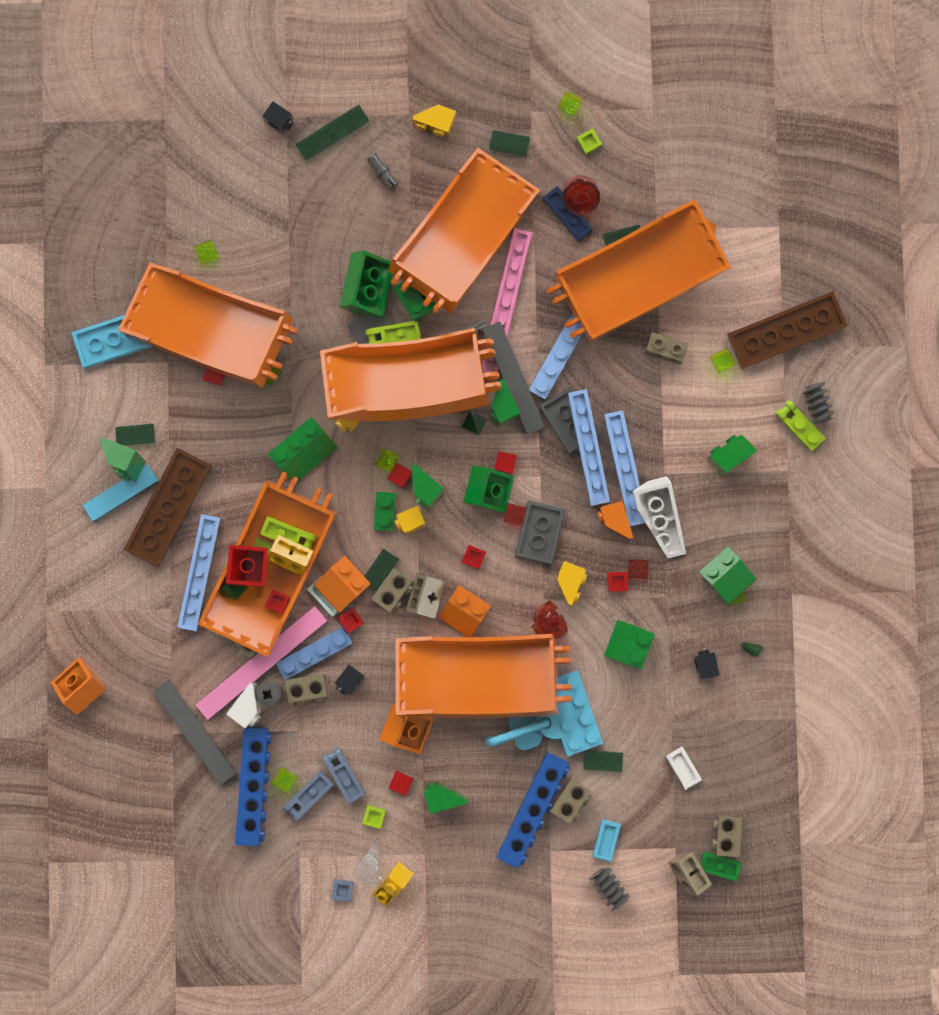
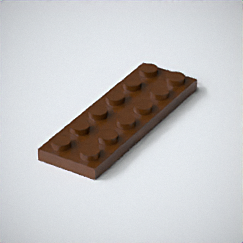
M832 291L727 334V337L742 370L846 328L848 325Z
M176 448L123 550L159 567L212 465Z

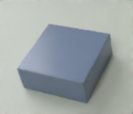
M334 879L332 899L351 902L354 881Z

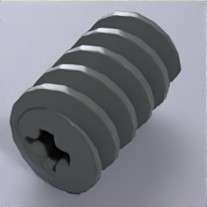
M825 382L805 387L807 390L803 392V395L809 396L805 400L806 403H812L808 406V410H814L810 416L817 417L813 424H820L834 419L830 416L835 411H828L833 405L832 403H826L830 396H823L827 389H821Z
M269 681L257 687L255 697L260 705L271 707L281 701L283 691L278 683ZM271 690V695L273 697L267 698L268 694L266 693V691Z
M610 867L602 868L588 879H596L593 886L600 885L597 892H605L602 899L609 898L606 905H613L614 907L611 911H614L628 900L629 894H623L625 888L619 887L621 884L619 880L614 881L616 875L610 874L612 871Z

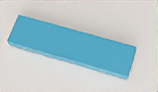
M146 465L143 467L137 482L122 480L85 503L83 507L94 522L157 483L158 479L150 466Z

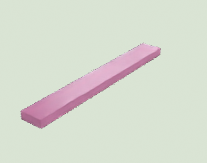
M515 228L491 325L501 322L506 336H508L532 237V232ZM494 357L482 360L484 373L494 371L499 373Z
M314 606L279 636L269 657L260 653L256 654L196 704L198 709L209 720L244 691L249 683L255 682L326 623L325 617Z

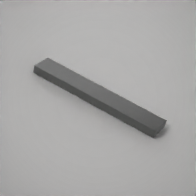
M501 322L483 328L486 339H492L494 342L490 349L495 350V361L520 411V420L526 434L528 435L544 428L543 421Z
M167 680L153 691L218 783L222 785L237 774L172 682Z

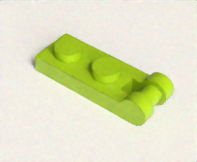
M418 320L365 330L369 340L367 344L421 339ZM381 334L382 340L376 341L375 335Z
M788 400L782 409H778L775 412L776 416L810 452L826 439L791 400ZM790 411L794 415L791 419L787 417Z
M267 516L260 533L273 540H276L277 536L280 535L310 550L313 549L312 544L318 537L313 533ZM301 537L306 538L305 544L299 543Z

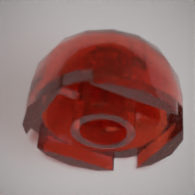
M578 175L569 179L563 188L562 199L564 206L574 214L581 215V213L592 212L600 202V190L597 183L586 175Z
M550 600L535 610L532 628L537 635L553 634L556 640L567 635L568 627L563 615L559 616L555 611L558 607Z

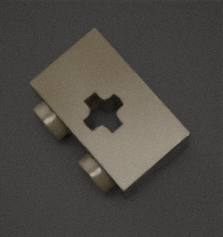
M416 574L406 611L435 619L441 595L444 592L445 581Z

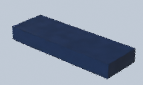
M558 186L542 198L577 242L593 231Z

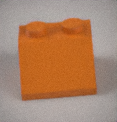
M343 556L314 586L335 610L340 613L370 586V583L348 558Z
M458 585L438 618L465 636L471 637L491 606Z
M80 657L51 682L62 703L76 715L86 709L91 702L106 690L99 677Z
M393 703L379 740L394 747L421 755L434 718L396 716V704Z

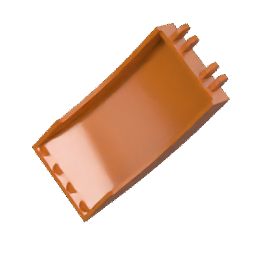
M477 148L458 171L456 177L426 218L392 259L388 271L395 276L391 284L395 285L401 279L404 281L401 286L403 292L411 286L427 297L423 302L425 307L431 301L436 303L432 312L437 314L443 308L452 314L503 246L540 192V189Z
M695 199L662 215L608 246L557 270L553 276L557 284L546 291L548 294H552L559 289L561 290L563 295L552 300L553 304L555 305L566 300L575 317L564 324L565 327L570 328L578 323L581 328L570 334L571 339L584 334L587 342L590 343L693 290L730 269L731 265Z
M149 262L118 329L119 332L180 359L259 388H263L267 378L277 379L278 376L270 372L272 367L281 369L283 366L275 361L283 343L291 346L293 344V340L286 337L287 333H298V330L291 326L294 319L284 310L232 294L182 274L179 271Z
M470 328L418 340L379 344H358L356 342L321 350L320 356L328 418L332 420L353 421L408 420L445 415L490 405L488 393L500 390L501 383H492V381L499 379V373L495 371L484 373L482 360L495 356L494 349H487L492 347L494 342L489 338L479 340L475 329Z
M282 472L277 484L270 480L264 482L236 545L253 547L257 537L274 543L275 540L260 534L267 516L313 533L318 537L312 544L313 553L303 575L300 576L267 561L265 588L248 587L238 600H234L219 594L222 587L226 584V564L198 625L266 657H269L338 514V512L328 508L333 497L331 493H328L324 504L321 505L317 503L322 494V489L317 488L311 500L293 492L298 481L296 477H293L290 481L288 489L283 487L282 485L287 478V473ZM301 537L299 543L305 544L306 538ZM272 589L290 596L283 615L265 608Z
M553 634L509 637L427 636L395 639L396 716L513 718L559 715L558 703L572 702V697L558 696V691L572 690L571 684H558L557 665L570 664L571 659L567 657L557 658V653L570 652V646H557V639Z

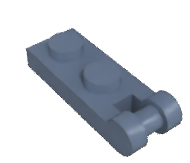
M339 747L335 748L331 754L322 756L323 761L348 804L366 794ZM338 758L340 764L334 767L332 761Z
M320 770L282 808L285 813L288 812L292 816L291 819L296 823L334 783ZM295 803L301 807L299 811L293 807Z

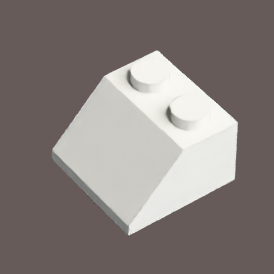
M255 682L249 683L227 712L229 717L244 728L254 726L260 719L258 714L261 712V707L255 697L258 687Z

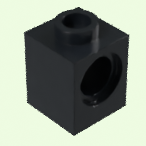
M272 101L262 116L264 122L282 134L285 130L288 131L294 122L292 113Z
M703 650L698 652V656H694L698 679L720 675L714 652L710 653L709 650Z
M348 664L335 682L337 685L336 689L344 695L346 693L351 695L365 675Z

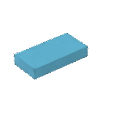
M602 819L592 857L608 862L612 861L621 824Z

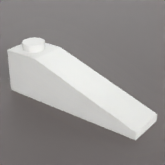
M668 477L650 480L635 489L633 492L637 509L667 558L686 554L672 483Z

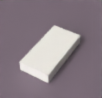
M682 746L666 755L668 762L685 790L702 781Z

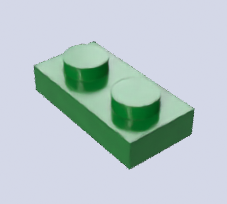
M376 492L374 530L393 531L396 493Z
M703 851L700 861L704 872L737 881L742 864L740 861L717 856Z

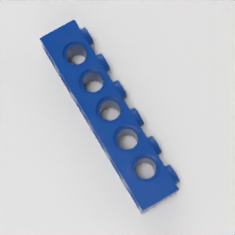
M247 727L243 731L235 845L259 846L261 842H264L265 830H262V822L266 820V810H263V803H267L268 791H264L265 783L269 781V771H266V764L270 763V752H267L268 744H271L272 733L269 732V728ZM254 742H259L262 745L261 752L253 751L252 745ZM253 761L260 764L259 772L252 771L251 763ZM251 781H256L259 784L258 791H252L249 788ZM251 800L255 801L258 805L255 811L248 808V802ZM248 820H253L256 823L255 830L247 828L246 823Z
M548 751L546 752L496 855L497 859L516 868L519 865L523 866L528 856L525 852L528 847L532 848L536 840L534 834L537 829H541L545 821L542 817L552 807L553 794H558L562 786L559 782L569 772L568 761ZM549 770L556 772L557 776L554 780L546 779V773ZM540 788L548 790V795L545 798H540L537 795V791ZM532 805L540 808L537 815L529 813V808ZM523 823L531 825V830L528 833H523L520 830V826ZM518 840L523 843L520 850L512 848L514 841Z

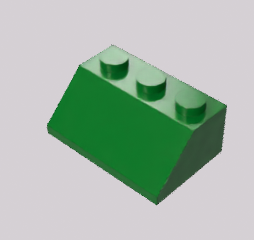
M365 250L351 253L339 307L357 314L383 317L392 273L388 269L392 261Z
M310 417L269 452L268 455L283 472L287 473V477L290 480L293 477L298 478V483L338 447L317 422Z
M414 463L412 465L415 503L423 510L425 508L430 510L444 494V488Z

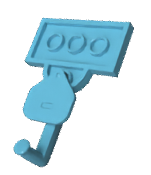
M578 670L558 677V684H571L572 690L558 691V696L572 697V702L558 703L559 715L509 718L508 724L511 731L495 737L488 736L485 739V744L488 747H493L514 739L519 749L528 750L538 746L543 736L550 739L560 738L566 756L603 744Z

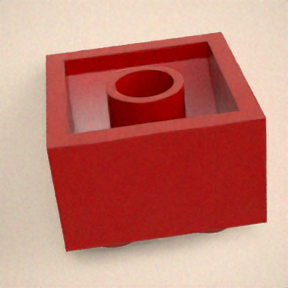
M229 545L226 584L265 588L268 548Z

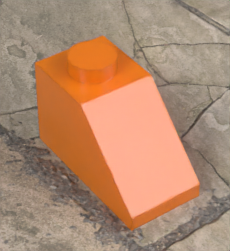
M623 501L599 508L600 512H597L600 524L603 523L604 527L627 540L633 538Z

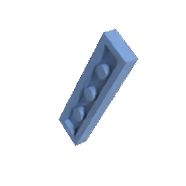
M341 627L277 662L276 665L284 680H287L353 644V642Z

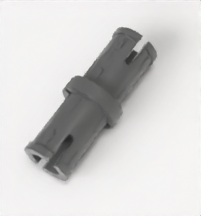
M373 153L372 156L376 162H374L371 156L367 158V161L376 171V176L382 179L388 190H392L393 186L389 181L395 187L399 184L398 181L390 173V168L384 165L378 154Z

